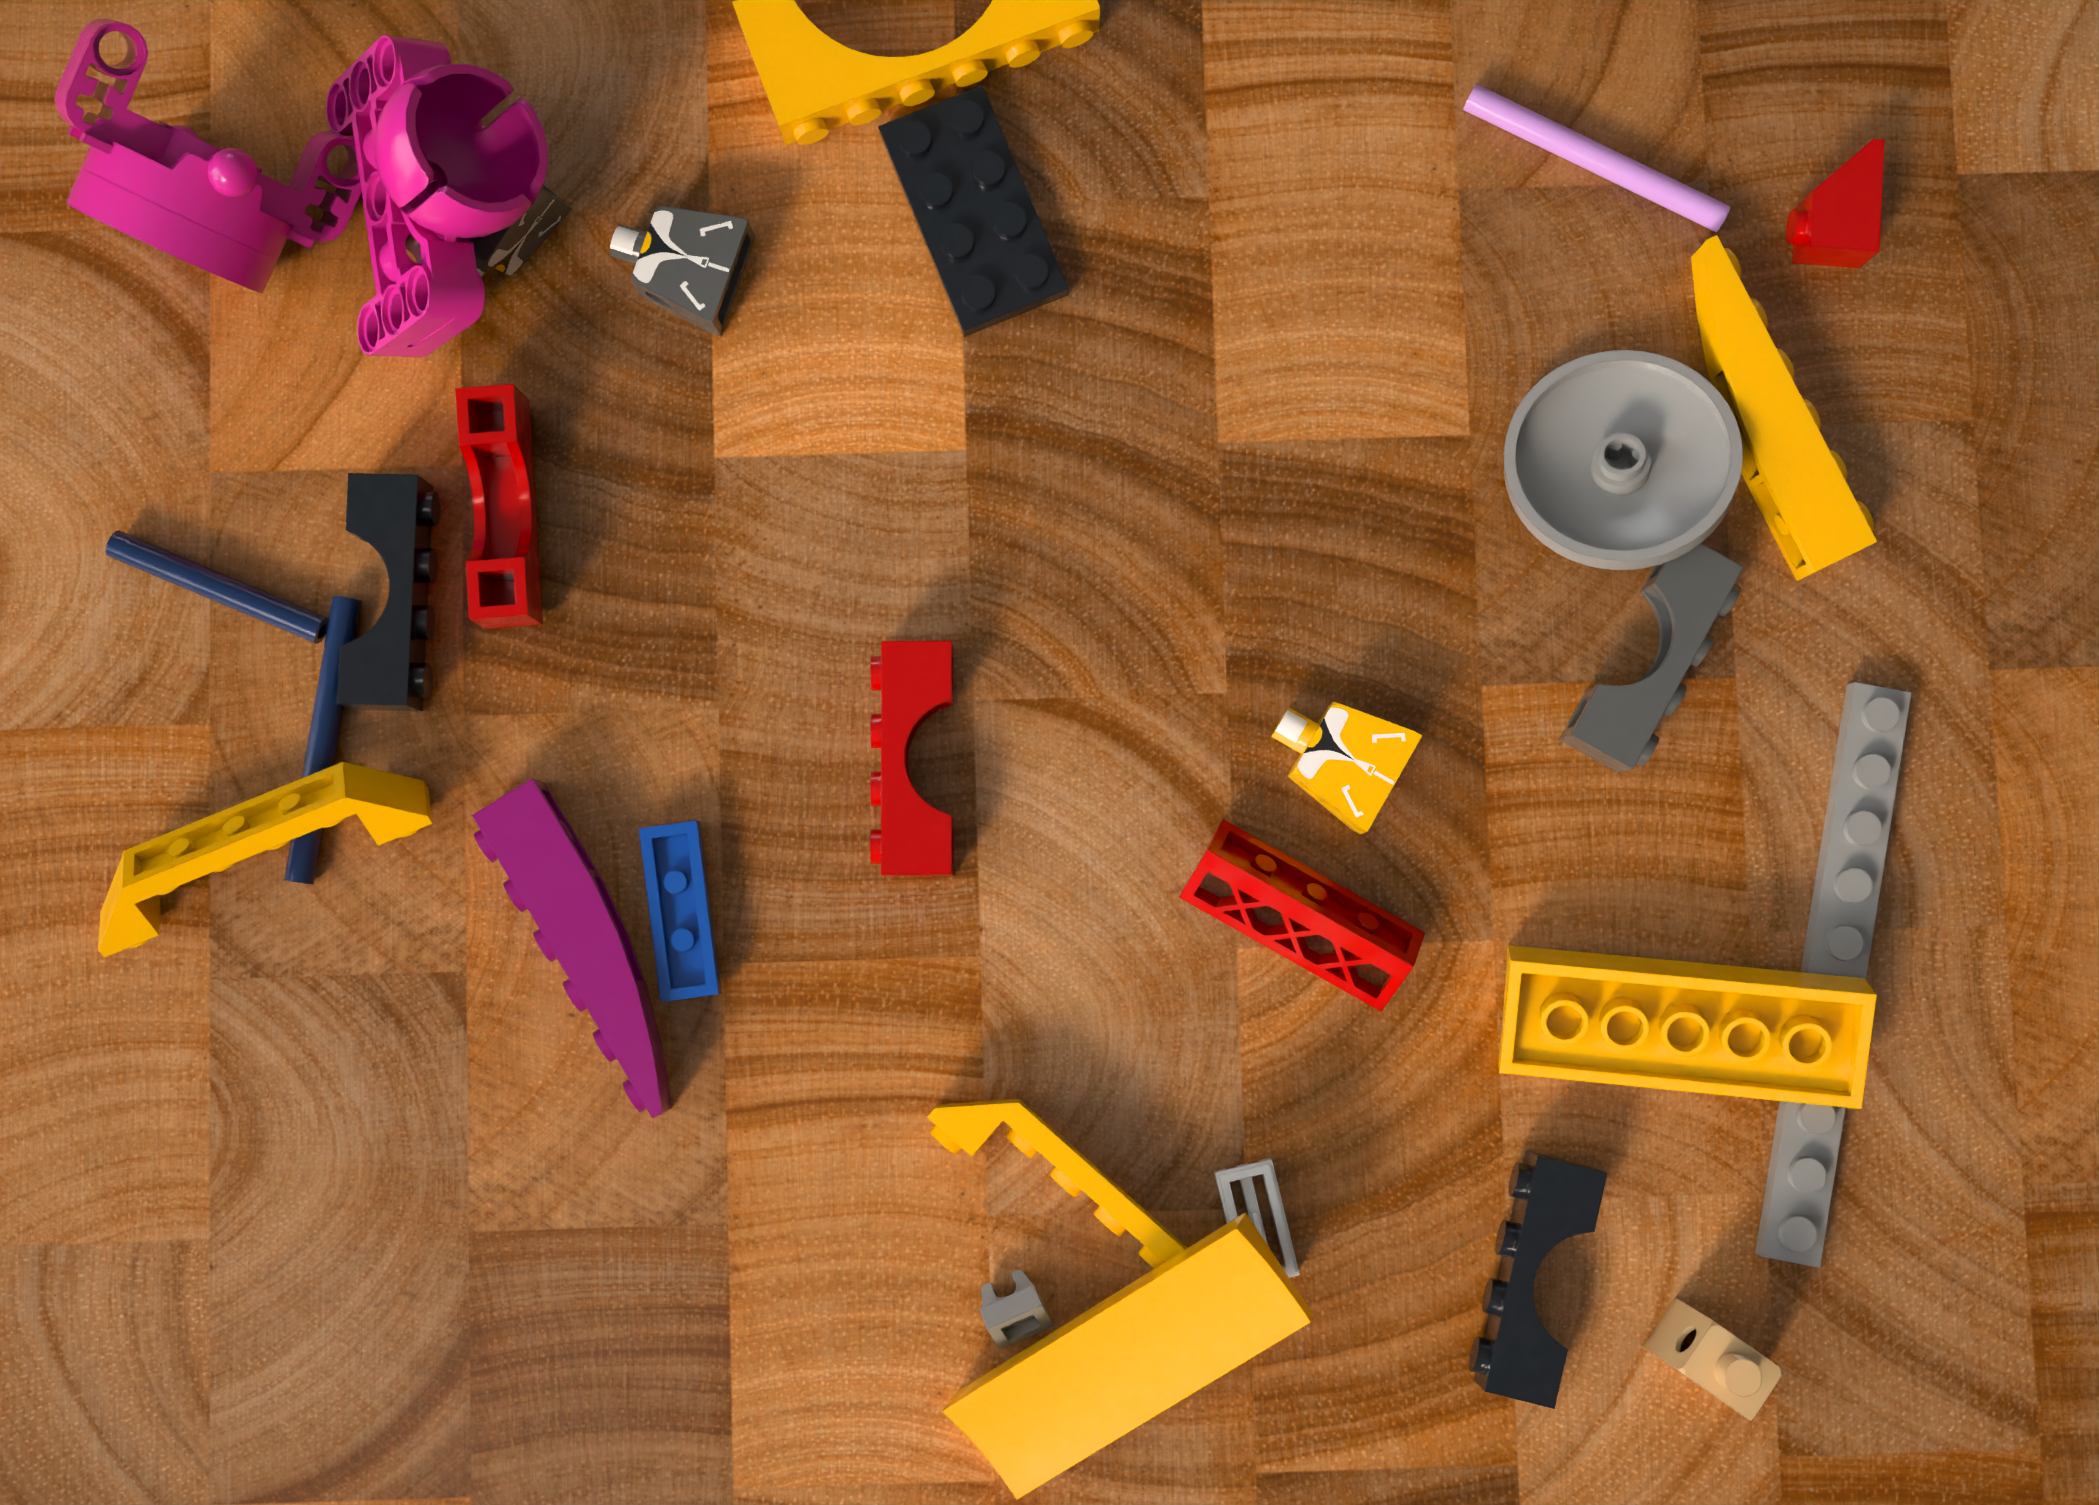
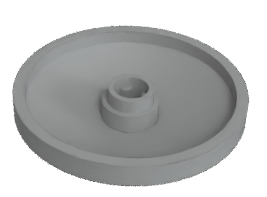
M1612 350L1598 352L1577 358L1556 368L1533 386L1523 398L1511 419L1506 434L1504 447L1505 484L1509 499L1522 523L1540 542L1557 554L1577 563L1600 569L1634 570L1648 568L1671 561L1689 552L1712 534L1722 522L1734 500L1741 475L1743 461L1742 440L1736 418L1721 393L1707 379L1690 367L1674 359L1644 351Z

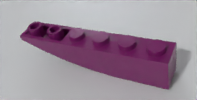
M532 778L472 815L480 830L474 833L475 840L484 855L492 863L499 860L509 877V880L503 883L509 898L519 911L523 912L528 909L539 927L538 930L533 932V936L542 953L550 962L558 959L569 979L563 982V986L571 1002L580 1012L587 1009L599 1028L593 1032V1037L600 1051L610 1062L617 1059L627 1075L628 1080L623 1082V1087L631 1103L639 1112L647 1109L650 1116L655 1118L672 1109L663 1047L648 987L629 933L602 876L545 782Z

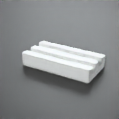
M1266 1158L1259 1160V1162L1245 1163L1234 1168L1214 1171L1226 1224L1238 1217L1230 1182L1240 1180L1248 1216L1267 1243L1252 1181L1253 1176L1262 1174L1284 1263L1282 1268L1289 1278L1299 1276L1300 1273L1272 1159Z

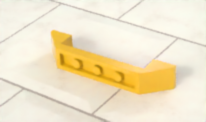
M341 762L124 850L100 912L98 951L105 958L124 949L138 947L149 939L159 936V895L168 894L180 885L209 873L224 871L236 862L263 851L278 849L286 845L290 840L322 827L327 828L337 825L345 818L354 814L358 815L378 846L399 837L410 836L419 829L433 824L429 788L424 780Z
M1021 1099L938 1104L928 1115L927 1118L935 1124L930 1133L940 1144L954 1155H957L961 1149H964L971 1157L1000 1123L1004 1121L1011 1127L1005 1134L1011 1143L1029 1158H1032L1037 1151L1055 1166L1049 1175L1073 1197L1076 1198L1083 1191L1094 1200L1099 1207L1093 1214L1118 1237H1121L1127 1230L1144 1245L1138 1254L1154 1269L1188 1248Z

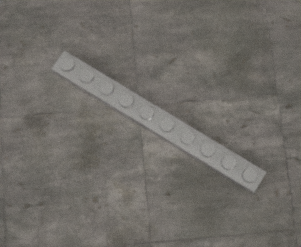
M1853 682L1846 686L1800 972L1866 979L1911 692ZM1779 1101L1755 1254L1761 1257L1820 1268L1846 1107Z

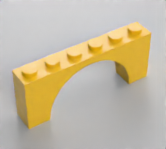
M795 0L732 1L785 146L795 142L799 145H809L818 142L828 135L829 130L847 123L853 126L870 123L877 119L883 110L902 103L905 106L919 105L932 98L937 90L956 84L958 87L973 85L983 80L989 71L1008 64L1012 68L1025 66L1035 61L1041 52L1062 45L1063 48L1079 46L1087 42L1093 36V33L1099 31L1100 6L1097 0H992L979 20L964 34L947 45L919 55L884 57L856 51L831 39L805 16Z

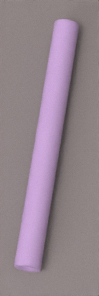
M1475 84L1463 108L1464 111L1714 232L1720 229L1729 213L1731 206L1481 85Z

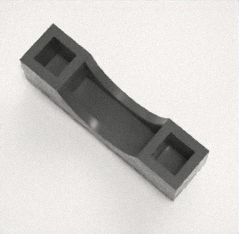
M1701 543L1676 559L1654 566L1640 591L1652 607L1659 626V648L1652 666L1641 679L1633 684L1620 686L1598 684L1587 689L1559 740L1617 773L1632 770L1636 764L1643 767L1658 744L1659 737L1653 734L1662 715L1670 717L1686 693L1687 687L1682 685L1681 681L1690 664L1697 667L1712 646L1714 637L1708 634V631L1717 615L1722 617L1727 615L1741 592V587L1736 585L1735 582L1743 566Z

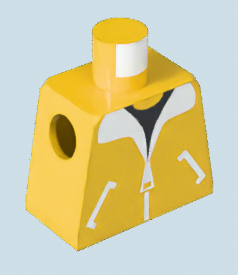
M1332 702L1326 708L1318 723L1288 707L1271 737L1300 753L1288 777L1352 831L1360 835L1368 832L1422 735L1343 704Z

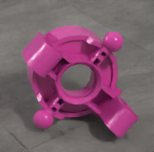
M108 18L96 19L90 22L80 33L56 89L54 99L58 113L64 121L70 124L67 134L90 145L66 201L68 205L174 257L259 293H264L287 238L311 249L314 243L313 240L319 242L332 241L341 235L362 192L354 138L331 131H324L314 135L307 143L291 181L286 186L261 174L262 170L257 168L252 157L243 150L236 148L221 150L202 141L197 133L189 127L183 125L170 126L162 121H159V124L128 110V104L147 62L148 49L146 41L141 33L129 24ZM118 31L126 40L127 54L122 62L116 65H107L100 56L99 43L107 33ZM90 66L97 72L116 78L114 85L111 86L99 81V79L86 75L88 67ZM80 93L85 96H91L94 93V99L102 104L98 115L87 112L84 116V110L80 106L75 105L76 98ZM337 145H343L348 152L347 166L342 172L332 175L326 162L328 153ZM317 179L337 187L334 194L315 186ZM309 203L324 210L320 221L312 219L305 214Z

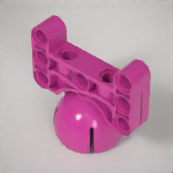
M383 35L333 82L327 95L326 118L331 132L354 136L376 289V296L361 308L357 322V336L360 348L363 353L369 356L426 357L479 319L484 308V284L482 277L477 271L474 245L466 238L485 237L510 227L517 222L538 198L543 189L547 173L548 145L543 126L533 107L524 98L520 97L489 125H482L481 119L514 91V88L504 78L487 69L469 64H451L449 51L445 44L440 42ZM406 250L413 254V256L416 258L417 263L411 260Z

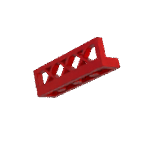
M1222 819L1213 834L1201 860L1179 896L1182 900L1381 1012L1414 967L1425 932L1224 819ZM1207 872L1229 883L1234 896L1219 898L1201 888L1200 884ZM1269 906L1281 913L1285 924L1269 926L1257 919L1253 908ZM1321 935L1333 943L1336 953L1320 955L1308 948L1304 937ZM1372 964L1390 975L1382 987L1379 988L1359 977L1355 966Z

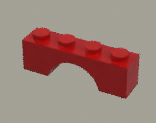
M514 384L455 388L458 442L469 474L474 508L473 547L470 557L466 560L469 620L485 629L543 625L529 399Z
M881 641V656H871L870 666L871 690L881 691V714H871L870 720L871 748H881V771H871L870 776L871 806H881V829H871L870 833L871 864H881V875L885 877L954 876V818L933 808L918 795L912 784L908 768L910 746L918 729L932 715L954 705V647L952 641Z

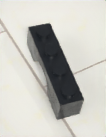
M348 473L345 530L375 548L386 566L389 578L388 600L379 620L361 637L340 645L337 704L353 710L423 711V697H429L431 694L433 682L432 668L429 663H425L426 640H432L435 631V613L433 607L428 605L429 583L436 581L438 572L437 554L435 549L430 547L431 526H437L440 520V499L438 493L433 492V486L419 475Z
M1530 1151L1525 1152L1523 1163H1515L1510 1176L1508 1190L1509 1196L1515 1198L1510 1221L1503 1220L1501 1222L1496 1238L1495 1252L1497 1255L1502 1256L1497 1279L1489 1278L1483 1295L1482 1311L1488 1314L1483 1337H1475L1469 1357V1370L1475 1372L1474 1381L1485 1392L1555 1409L1568 1349L1551 1337L1538 1318L1533 1298L1534 1279L1543 1258L1555 1245L1574 1235L1595 1232L1608 1173L1594 1167Z

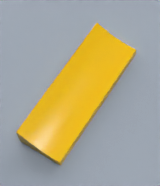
M1508 945L1498 1063L1499 1073L1862 1109L1877 994L1865 978Z
M1245 1212L956 1392L942 1412L977 1446L1004 1480L1015 1498L1019 1499L1309 1324L1314 1314Z

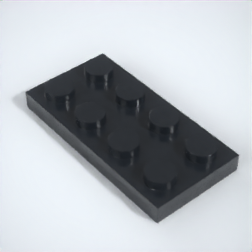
M983 85L878 126L883 144L964 337L1068 296V287Z

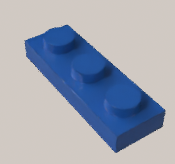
M695 820L639 828L660 1002L722 994L700 821Z

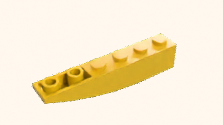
M1716 235L1707 239L1691 256L1696 313L1710 383L1721 393L1736 418L1742 440L1743 461L1741 473L1796 581H1799L1876 543L1877 540L1872 532L1874 530V522L1867 507L1862 502L1855 500L1846 482L1847 470L1843 460L1834 450H1829L1819 431L1821 422L1817 410L1809 400L1803 399L1793 381L1794 369L1789 357L1782 349H1776L1767 331L1768 321L1763 307L1756 299H1750L1741 282V267L1737 257L1729 248L1723 247Z

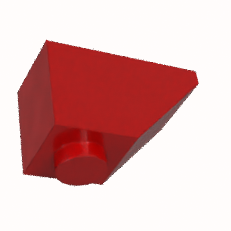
M1872 139L1815 188L1795 209L1791 210L1786 225V241L1788 244H1793V264L1861 268L1880 252L1885 140Z

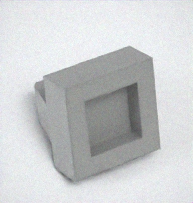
M1019 1269L1011 1272L1016 1283V1290L1013 1294L999 1298L990 1282L984 1284L981 1288L982 1308H979L987 1331L1000 1350L1054 1326L1047 1306L1036 1287L1024 1272Z

